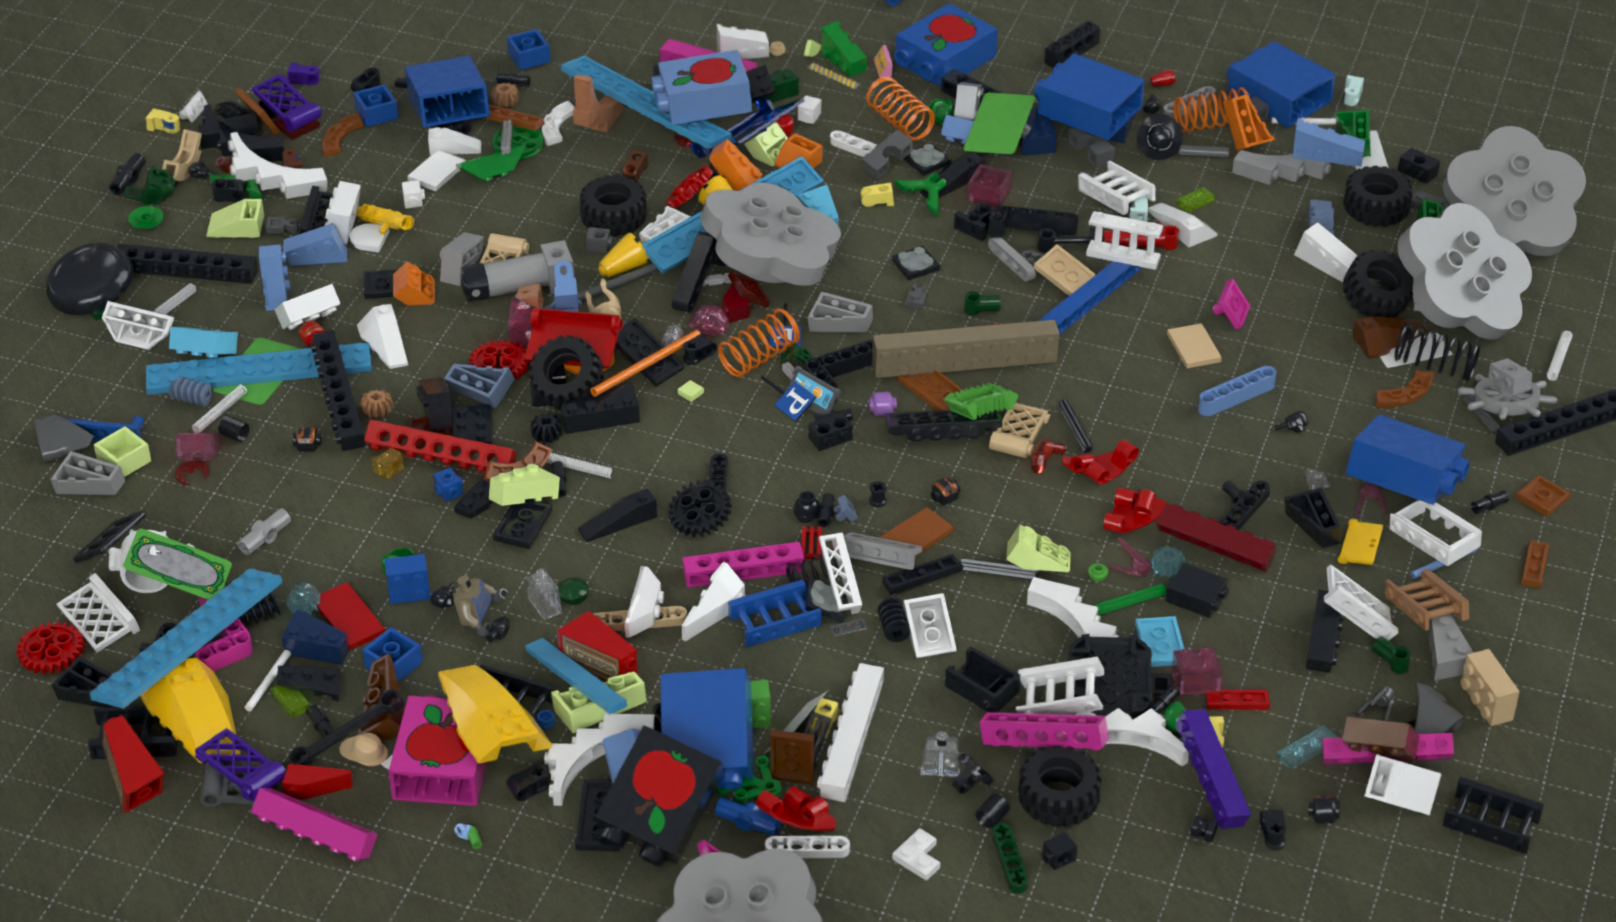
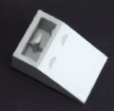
M1376 755L1365 796L1430 815L1441 773Z

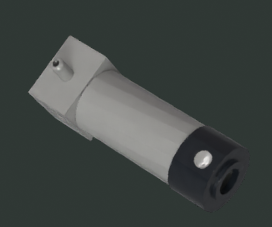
M565 240L541 244V253L461 266V286L467 302L518 292L519 287L540 283L541 287L548 286L550 294H554V287H556L554 266L556 263L567 261L573 268V260ZM562 267L560 269V273L562 275H565L567 273V269L565 267Z

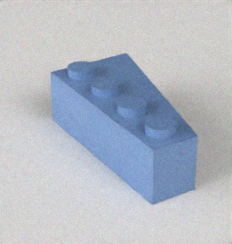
M1298 118L1292 158L1361 167L1365 145L1364 140L1347 134L1341 135L1336 133L1335 130H1326L1318 127V124H1308L1303 119Z

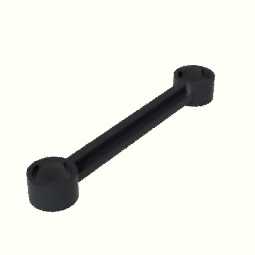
M394 689L385 691L380 696L378 704L308 748L303 746L294 748L289 754V762L296 765L311 766L315 756L385 712L394 714L400 711L404 705L402 697ZM397 698L394 703L389 705L391 699ZM306 755L302 761L298 762L301 756Z

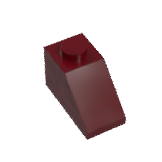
M732 283L722 298L723 306H721V313L723 317L727 318L729 323L750 318L748 300L738 285Z

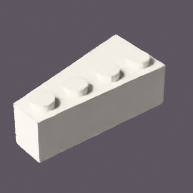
M1316 223L1304 232L1294 254L1343 282V278L1350 265L1358 256L1319 223Z

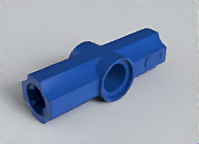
M720 798L717 802L715 815L735 822L736 826L743 831L755 829L771 836H776L779 832L781 821L767 813L761 812L753 803L749 802L742 805L725 798Z

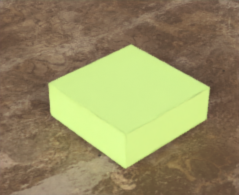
M691 380L678 388V394L690 402L704 393V388Z

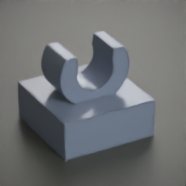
M845 495L839 497V505L834 507V512L837 514L835 517L839 522L845 520L846 517L851 522L858 519L854 505Z

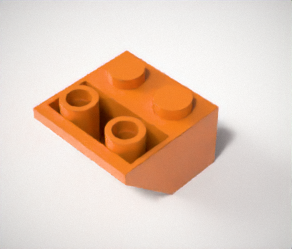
M795 133L784 142L774 166L781 168L803 156L814 169L822 163V145Z
M407 261L393 274V297L407 306L433 304L435 302V279L430 274L424 273L416 265H412Z

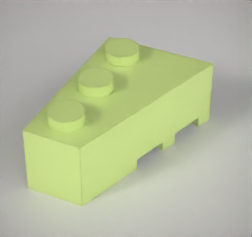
M529 464L520 469L516 468L507 473H500L498 476L490 478L489 500L505 506L525 503V499L535 498V501H541L542 497L550 496L552 499H558L560 477L539 468L536 464Z

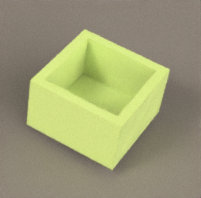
M125 426L94 444L96 458L120 466L124 477L151 462L148 444Z

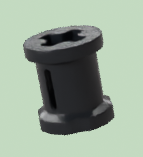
M880 481L871 483L869 486L871 491L869 503L874 507L884 506L887 502L885 492L887 491L886 484Z

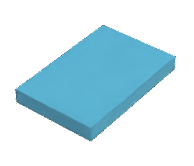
M1176 616L1136 619L1135 625L1139 639L1144 641L1148 647H1151V667L1187 664V657Z

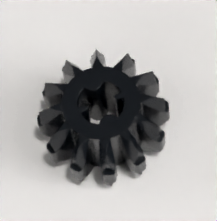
M550 413L547 415L541 414V416H535V419L531 421V434L533 438H536L537 442L543 441L545 443L549 441L552 443L553 440H558L559 436H562L561 419L557 418V415L551 416Z

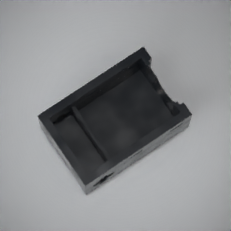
M973 647L967 649L966 663L962 666L959 673L954 671V665L946 668L945 687L988 712L998 713L1020 692V674Z

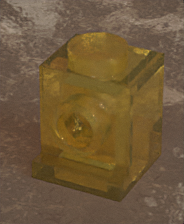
M390 448L378 457H372L374 472L386 480L404 469L402 454L393 448Z

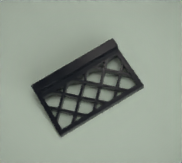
M312 185L299 234L325 226V223L328 222V219H325L326 212L321 213L319 210L324 208L327 211L330 201L324 203L321 198L330 200L334 198L333 194L319 192V187ZM319 219H321V220L323 221V222L320 223V224H318V223L316 222V221L319 220Z

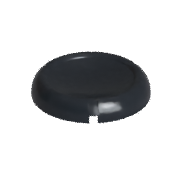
M90 243L77 247L62 256L52 267L46 281V293L49 301L55 309L69 315H84L99 311L106 307L108 301L115 302L120 298L117 294L119 291L124 293L127 290L134 274L133 263L122 249L112 244Z

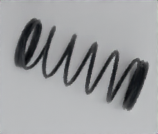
M823 553L820 558L813 556L811 561L804 559L802 565L799 563L788 565L786 567V575L789 583L800 580L799 574L794 567L795 565L801 567L803 579L807 583L804 573L807 580L809 577L803 568L805 561L811 564L814 579L819 580L818 572L813 565L815 557L820 560L822 572L828 578L826 565L822 561ZM832 558V560L830 561V562H831V565L833 566V564H832V561H833L835 567L838 569V567H837V565H836V562H835L834 559ZM823 565H824V567H825V569H826L827 576H826V574H825V572H824ZM790 568L792 569L793 580L790 575Z

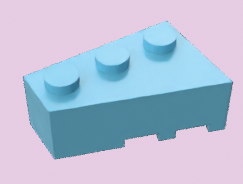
M827 185L797 195V198L805 207L827 215L839 226V217Z
M170 327L169 349H175L176 353L187 354L188 351H191V355L197 356L207 353L206 357H218V354H236L238 332Z

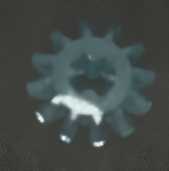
M1168 545L1166 548L1160 546L1158 550H1154L1151 558L1154 573H1160L1161 577L1163 575H1167L1168 578L1171 575L1175 576L1182 564L1185 563V556L1182 554V550H1176V546L1173 548H1169Z
M302 582L300 585L295 584V588L290 590V594L286 596V605L293 614L298 609L311 615L312 610H318L316 605L321 603L319 599L321 595L314 585Z

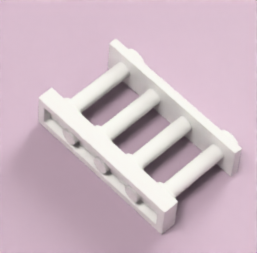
M1112 161L1107 162V172L1094 178L1085 173L1078 175L1079 191L1122 215L1129 213L1128 204L1145 195L1147 199L1155 201L1156 190L1154 184ZM1108 178L1113 179L1105 184L1101 183ZM1120 184L1124 185L1123 187H1121V188H1119V189H1117V190L1112 189L1113 187H1115V186H1117V185H1120ZM1131 190L1135 191V193L1128 196L1123 195Z
M1093 211L1089 225L1096 226L1095 240L1090 241L1086 256L1156 270L1161 254L1154 252L1155 238L1160 237L1163 225ZM1103 227L1113 229L1112 244L1102 242ZM1120 231L1131 233L1129 247L1119 245ZM1138 234L1148 236L1147 251L1136 249Z
M1098 657L1018 670V674L1021 675L1020 681L1024 688H1027L1026 705L1016 707L1017 713L1070 715L1103 709L1097 694H1094L1095 677L1104 675V667ZM1086 678V696L1074 697L1075 680ZM1066 682V699L1054 701L1055 684ZM1046 685V702L1034 704L1035 687Z

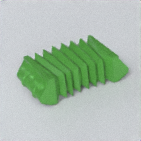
M988 382L987 385L982 384V387L976 385V388L970 387V390L965 388V391L960 389V393L955 391V394L950 393L945 397V403L951 411L975 420L977 416L981 417L985 413L989 414V411L994 413V410L999 412V410L1003 411V408L1012 410L1018 399V394Z

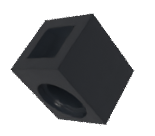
M1066 832L1043 842L1042 858L1054 871L1076 861L1077 845Z

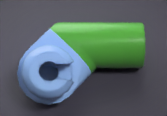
M462 823L455 826L454 831L457 836L469 840L473 849H478L482 846V841L475 827Z

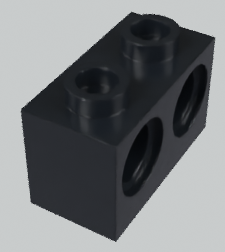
M841 412L809 423L808 438L818 451L853 440V425Z

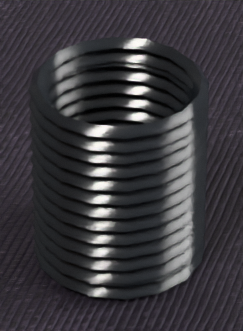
M229 415L224 416L218 425V432L221 435L238 442L244 441L250 430L248 423Z
M992 794L976 810L977 821L986 828H993L1009 811V804L1001 795Z

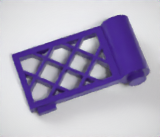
M278 74L252 88V92L284 121L285 126L291 132L321 117L322 111L320 106L315 103L310 104L290 85V81L284 75L280 76ZM279 81L282 84V87L273 86L272 84ZM266 89L269 90V93H261L260 90ZM271 90L281 91V95L271 94ZM283 92H290L293 96H285ZM270 99H278L280 101L279 103H272ZM282 100L292 101L291 105L281 104ZM294 102H301L303 105L296 106L293 104ZM280 109H289L290 111L284 114Z
M227 728L195 749V758L203 764L208 763L241 788V794L246 800L255 801L259 788L272 789L283 781L286 773L283 765L277 761L271 762ZM227 737L233 742L232 744H221L220 741ZM207 749H217V755L207 754L205 751ZM220 750H232V755H219ZM235 750H244L248 755H235ZM219 761H232V766H222ZM235 761H247V766H235ZM250 761H258L262 765L250 767ZM234 772H247V776L239 779L234 775Z

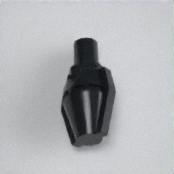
M505 616L494 619L486 640L492 642L496 638L498 640L504 638L510 628L509 619Z

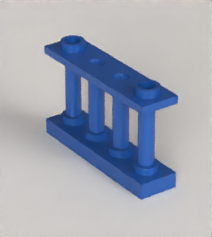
M803 580L728 601V616L730 620L733 621L740 618L746 628L744 630L746 647L821 626V609L805 610L806 584ZM797 602L802 614L792 616L786 605ZM778 607L784 619L773 622L767 610ZM759 613L765 625L754 627L748 616Z

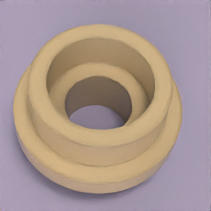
M773 42L769 47V52L774 56H780L785 53V46L782 42Z

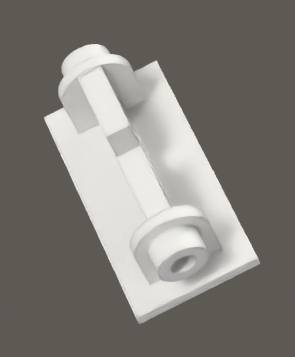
M200 90L191 98L183 110L179 112L180 119H189L193 123L203 111L204 105L208 104Z

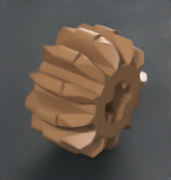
M502 83L492 87L491 100L495 106L507 108L509 106L513 107L514 104L518 103L519 91L514 84Z
M369 390V393H364L363 398H361L362 411L369 418H384L385 414H390V411L393 409V400L390 393L385 392V390Z

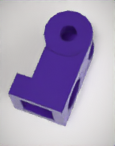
M296 62L290 63L287 71L290 84L315 85L320 82L319 68L317 66L306 67L300 66Z

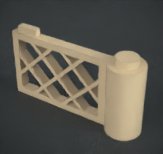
M491 233L488 239V246L480 263L505 260L509 256L515 258L524 256L529 251V243L524 238ZM490 253L498 254L494 258L489 257Z
M1015 403L1013 409L1008 410L1002 420L1003 428H998L992 433L989 449L1022 458H1027L1028 455L1031 456L1034 449L1032 443L1043 423H1048L1050 414H1048L1047 410ZM1014 410H1018V411H1022V412L1016 414V413L1014 412ZM1027 417L1028 420L1022 421L1020 418ZM1015 420L1016 423L1010 424L1008 421ZM1032 424L1035 426V427H1032V428H1028V427H1027L1028 425H1032ZM1021 427L1023 430L1016 431L1015 428ZM1009 430L1011 433H1003V431ZM1028 435L1030 438L1028 439L1021 436Z

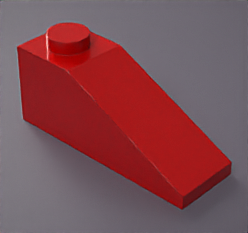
M289 764L282 782L284 794L295 799H309L353 788L352 771Z

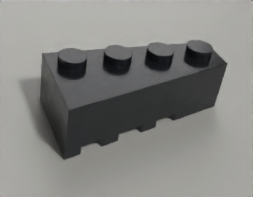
M632 381L610 388L596 397L589 395L561 405L562 423L566 434L640 422L639 403Z

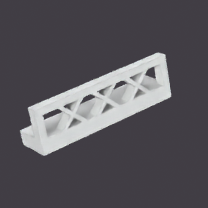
M843 532L819 536L838 611L850 609L851 614L859 613L862 602ZM832 540L834 551L826 547L825 541ZM833 557L837 559L839 569L831 565L830 561ZM838 575L842 577L844 588L835 581ZM843 593L846 594L849 604L842 605L840 597Z

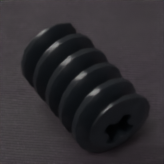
M269 593L268 599L265 596L239 617L241 623L243 624L246 621L250 626L251 619L259 623L260 616L264 621H267V614L274 619L275 612H278L281 616L274 594Z
M889 597L882 600L877 610L885 637L891 642L906 640L910 635V629L900 599Z

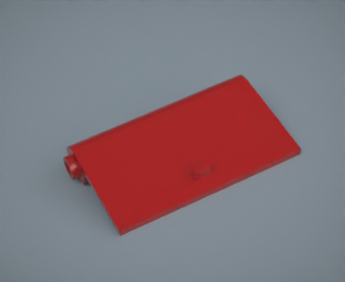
M533 308L531 312V325L533 329L524 360L533 362L532 357L534 353H538V348L541 345L545 346L548 340H556L558 336L566 338V335H573L574 338L580 337L587 341L599 356L603 368L609 369L619 330H622L623 320L620 319L619 315ZM568 361L563 363V365L581 366V362Z

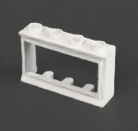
M1417 500L1397 513L1390 514L1389 529L1446 566L1481 546L1482 531L1438 503L1432 505ZM1425 508L1430 510L1432 520L1442 517L1445 519V527L1447 529H1451L1454 525L1458 527L1459 535L1462 539L1452 545H1448L1410 521V519L1424 513Z

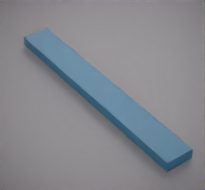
M544 638L525 645L526 652L608 714L627 707L626 699Z

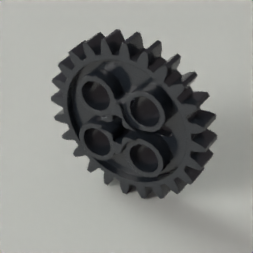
M697 480L696 485L690 482L688 488L682 486V492L676 491L678 497H671L673 502L669 503V518L674 528H678L679 533L684 531L685 536H688L690 532L693 537L697 533L703 537L704 532L711 535L710 530L713 529L717 532V526L723 527L722 520L728 521L727 515L731 514L730 508L732 505L726 489H722L720 484L716 486L714 481L710 485H708L707 480L703 484H700L699 480Z

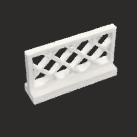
M1329 565L1326 568L1329 592L1324 596V602L1375 639L1382 636L1389 641L1398 634V628L1391 622L1390 607L1334 566Z
M95 573L89 577L90 583L57 603V606L98 653L131 631L133 634H136L140 631V628L134 616ZM90 590L93 592L91 598H83L84 594ZM70 603H76L74 609H66L65 606ZM81 603H89L87 609H79ZM94 603H103L101 609H93ZM77 614H85L84 620H75ZM91 614H99L97 620H89ZM104 614H112L111 620H102ZM95 625L94 631H85L86 626ZM100 625H109L107 631H99ZM114 626H123L118 631H112ZM96 637H105L100 643H95Z

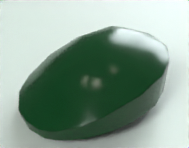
M571 577L559 582L556 586V592L563 602L570 605H578L587 599L588 585L581 578Z

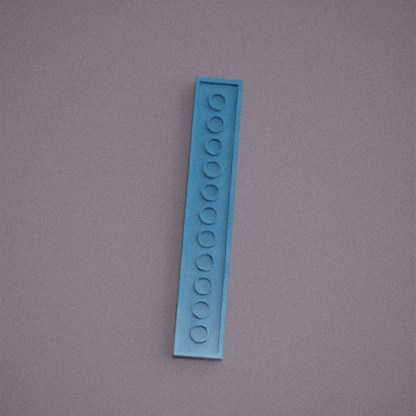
M586 56L561 65V71L569 76L575 77L578 74L593 78L594 89L640 112V114L651 118L666 128L672 129L679 135L687 137L692 142L702 145L706 149H711L726 139L731 140L732 133L706 119L672 125L668 112L659 113L657 97H654V93L651 90Z
M801 156L754 183L773 184L788 190L797 197L798 194L819 187L823 184L824 180ZM702 211L642 244L646 256L662 274L688 260L698 232H707L700 221Z
M369 342L338 345L346 374L372 371ZM311 348L146 365L147 395L169 393L171 383L174 380L177 381L180 376L185 379L189 378L191 381L197 380L198 383L200 381L204 382V384L208 383L211 385V388L318 377L317 368L319 365L315 366L313 355H316V353H312Z
M256 569L246 570L245 573L220 590L214 597L207 600L205 604L193 611L191 615L169 630L137 657L126 663L119 671L112 674L110 678L99 684L97 688L90 692L91 700L124 709L282 584L281 576Z

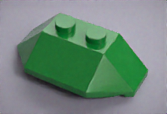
M524 145L511 147L509 154L505 153L503 155L501 151L458 163L456 167L476 179H483L484 182L489 181L498 174L499 177L509 175V171L514 170L525 147Z

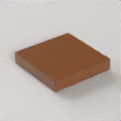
M1538 475L1516 493L1515 499L1548 517L1570 499L1571 493Z

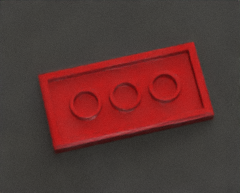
M348 582L312 597V603L329 625L347 633L349 650L372 641L385 632V628Z

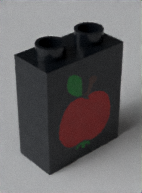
M643 725L595 816L599 827L603 829L600 838L618 848H623L626 841L641 847L642 849L638 854L639 857L657 867H662L665 860L677 865L724 774L722 762Z

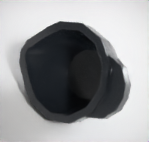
M810 491L802 492L794 504V515L802 523L811 522L819 517L818 509L820 503L814 493Z

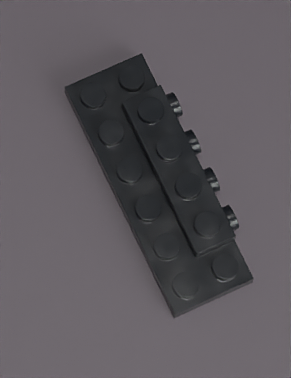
M951 410L885 414V422L889 434L899 436L906 433L908 440L914 442L922 441V439L937 441L941 438L955 440L960 437L974 439L984 436V429L996 430L1003 428L1001 415L995 410L994 413L989 411V414L985 413L981 417L977 416L975 420Z

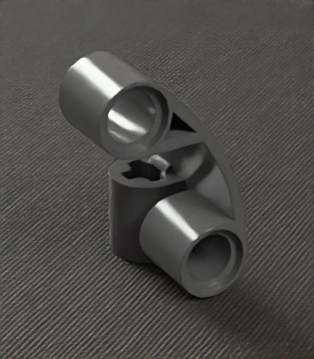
M55 414L35 419L38 442L45 462L56 460L63 456L66 458L70 451L81 454V450L89 448L94 438L86 430Z
M1416 683L1418 696L1417 718L1414 729L1416 733H1445L1449 728L1454 732L1458 730L1463 724L1465 716L1447 704L1446 699L1430 686Z

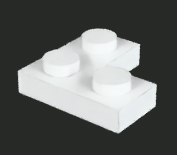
M919 828L892 853V859L927 881L940 868V862L927 854L936 845L937 839Z

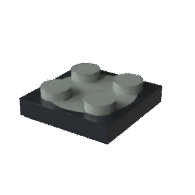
M932 143L914 149L904 158L907 163L923 176L951 163V159Z
M924 246L892 255V262L908 280L940 270V265Z
M809 577L806 583L805 610L812 611L820 608L821 616L842 623L845 619V610L838 611L831 584ZM844 593L840 597L842 605L846 601V594Z

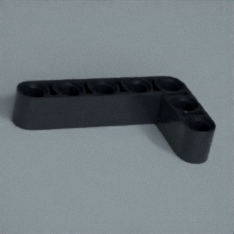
M996 205L993 207L989 217L988 235L991 237H1003L1006 228L1033 231L1050 228L1055 233L1073 235L1077 233L1079 216L1067 212Z
M699 231L672 299V309L691 313L710 264L726 265L716 253V238L708 232Z
M873 339L808 359L805 362V371L834 388H838L837 383L833 379L834 377L872 365Z

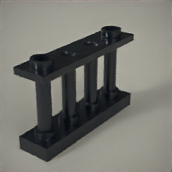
M479 666V668L496 679L506 690L518 693L515 699L520 704L526 696L536 698L528 713L537 724V713L544 702L553 704L551 692L556 691V687L493 667Z
M146 706L125 707L124 709L119 707L94 708L96 723L100 725L98 739H89L88 747L91 759H107L102 745L103 725L109 719L117 718L121 715L129 725L143 724L141 737L138 738L152 757L177 756L176 741L171 736V730L168 727H163L162 736L150 737L151 723H159L160 719L157 716L153 717Z
M1460 777L1455 797L1460 799L1455 811L1446 809L1442 826L1527 854L1531 837L1526 835L1531 822L1539 824L1544 804ZM1468 801L1480 805L1476 818L1463 814ZM1489 808L1502 812L1497 825L1484 821ZM1510 815L1523 819L1518 832L1505 828Z

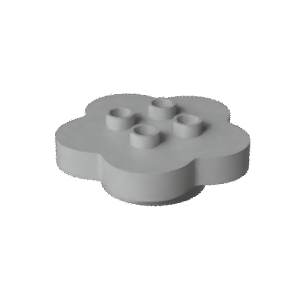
M1505 126L1491 132L1485 139L1481 149L1462 153L1451 162L1443 179V192L1450 205L1465 203L1479 209L1490 220L1499 236L1510 240L1522 251L1536 256H1550L1566 247L1576 229L1577 221L1574 207L1584 192L1586 177L1581 165L1570 155L1544 148L1539 139L1526 129L1516 126Z
M754 183L748 185L742 191H714L707 196L700 216L704 229L716 238V253L725 264L753 279L769 283L787 282L802 286L816 284L821 280L828 260L833 257L841 237L839 226L830 217L817 210L805 207L788 190L768 183Z
M1455 203L1447 207L1436 218L1424 217L1418 219L1401 234L1398 240V254L1402 264L1413 277L1415 302L1428 320L1445 328L1464 326L1475 335L1490 340L1501 338L1519 323L1522 317L1520 294L1528 288L1532 279L1529 260L1517 245L1496 233L1490 220L1479 209L1469 204Z
M770 849L745 859L725 852H713L695 858L683 868L676 880L674 905L657 922H823L814 907L816 887L804 860L788 850Z

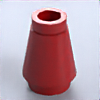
M1166 70L1151 76V85L1172 86L1175 83L1173 70Z

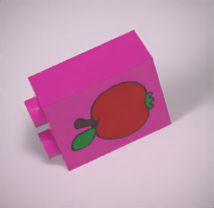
M426 695L424 697L408 696L389 767L392 800L477 806L487 762L478 764L458 735V726L453 720V711L448 706V699L440 698L436 695Z

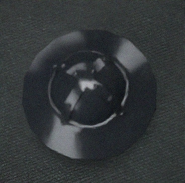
M1156 114L1148 117L1141 123L1137 132V142L1140 150L1154 160H1164L1172 157L1179 151L1183 140V133L1178 122L1165 114Z

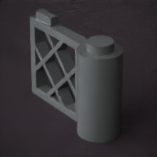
M205 764L200 802L208 807H215L220 803L254 805L255 801L246 800L242 796L241 788L211 765ZM234 772V774L240 775L242 778L247 776V772ZM233 789L240 793L236 796H227V793Z

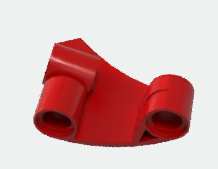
M1123 439L1112 452L1094 457L1089 453L1074 456L1073 458L1063 456L1062 464L1073 472L1082 473L1097 484L1103 485L1124 472L1137 458L1139 449Z
M1118 487L1115 494L1112 513H1106L1103 529L1121 534L1140 529L1159 518L1166 502L1156 498L1155 493L1150 490L1141 489L1139 492Z
M792 786L786 792L784 803L782 799L767 790L763 791L756 800V806L787 825L814 831L835 830L836 818L828 814L829 807L825 799L820 796L811 799L810 795L795 786Z

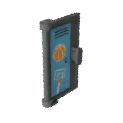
M796 366L788 388L795 381L817 397L811 403V406L807 408L808 410L817 415L830 413L836 398H839L841 390L808 373L800 366Z

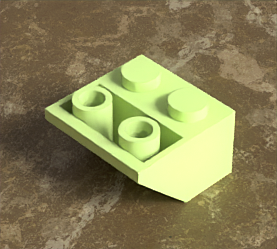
M774 122L744 145L753 158L773 167L784 142L788 138L778 123Z

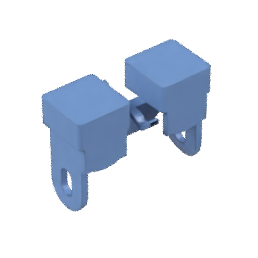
M560 261L554 266L556 287H554V302L551 304V308L555 305V310L578 312V304L582 305V302L578 300L576 278H573L572 265L567 261ZM562 267H565L567 269V273L565 275H562L560 273V269Z

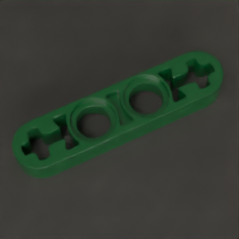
M997 823L992 829V839L1008 888L1016 894L1024 893L1028 889V875L1012 828L1007 823ZM1000 832H1002L1005 835V839L1002 840V834ZM1010 847L1013 851L1004 852L1002 848ZM1010 863L1017 864L1019 867L1016 869H1011L1007 865ZM1018 876V881H1019L1020 884H1018V883L1015 881V877Z

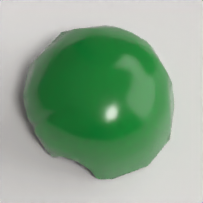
M1180 701L1169 705L1164 713L1166 725L1177 734L1180 733L1177 731L1176 722L1182 712L1186 711Z

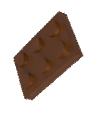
M771 730L770 774L772 779L813 785L814 735Z

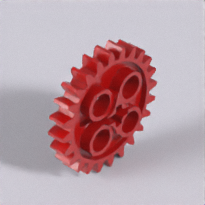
M706 165L689 174L673 189L671 195L666 200V204L674 209L680 204L689 201L706 185L708 179L713 174L712 169Z
M494 339L493 343L486 341L487 345L480 344V348H474L475 352H471V357H469V365H476V367L481 368L492 366L494 369H497L499 366V353L501 352L500 369H503V367L509 368L515 379H519V375L524 376V371H528L529 361L524 360L527 349H523V345L518 346L517 342L511 344V340L504 342L501 339L500 342H497Z
M57 621L54 625H51L50 622L47 623V626L39 624L40 628L38 629L32 627L33 632L26 631V637H20L21 642L17 643L18 648L16 649L19 663L22 664L23 668L27 667L28 672L34 670V674H37L39 671H42V675H45L47 671H50V674L53 675L55 670L62 673V668L67 669L69 664H72L79 656L81 657V654L84 653L83 648L85 644L79 629H74V625L67 627V622L59 625V621Z

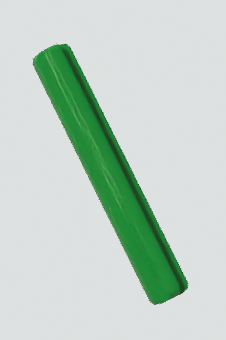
M1158 584L1094 604L1093 606L1098 607L1097 615L1099 616L1166 594V587L1164 584Z

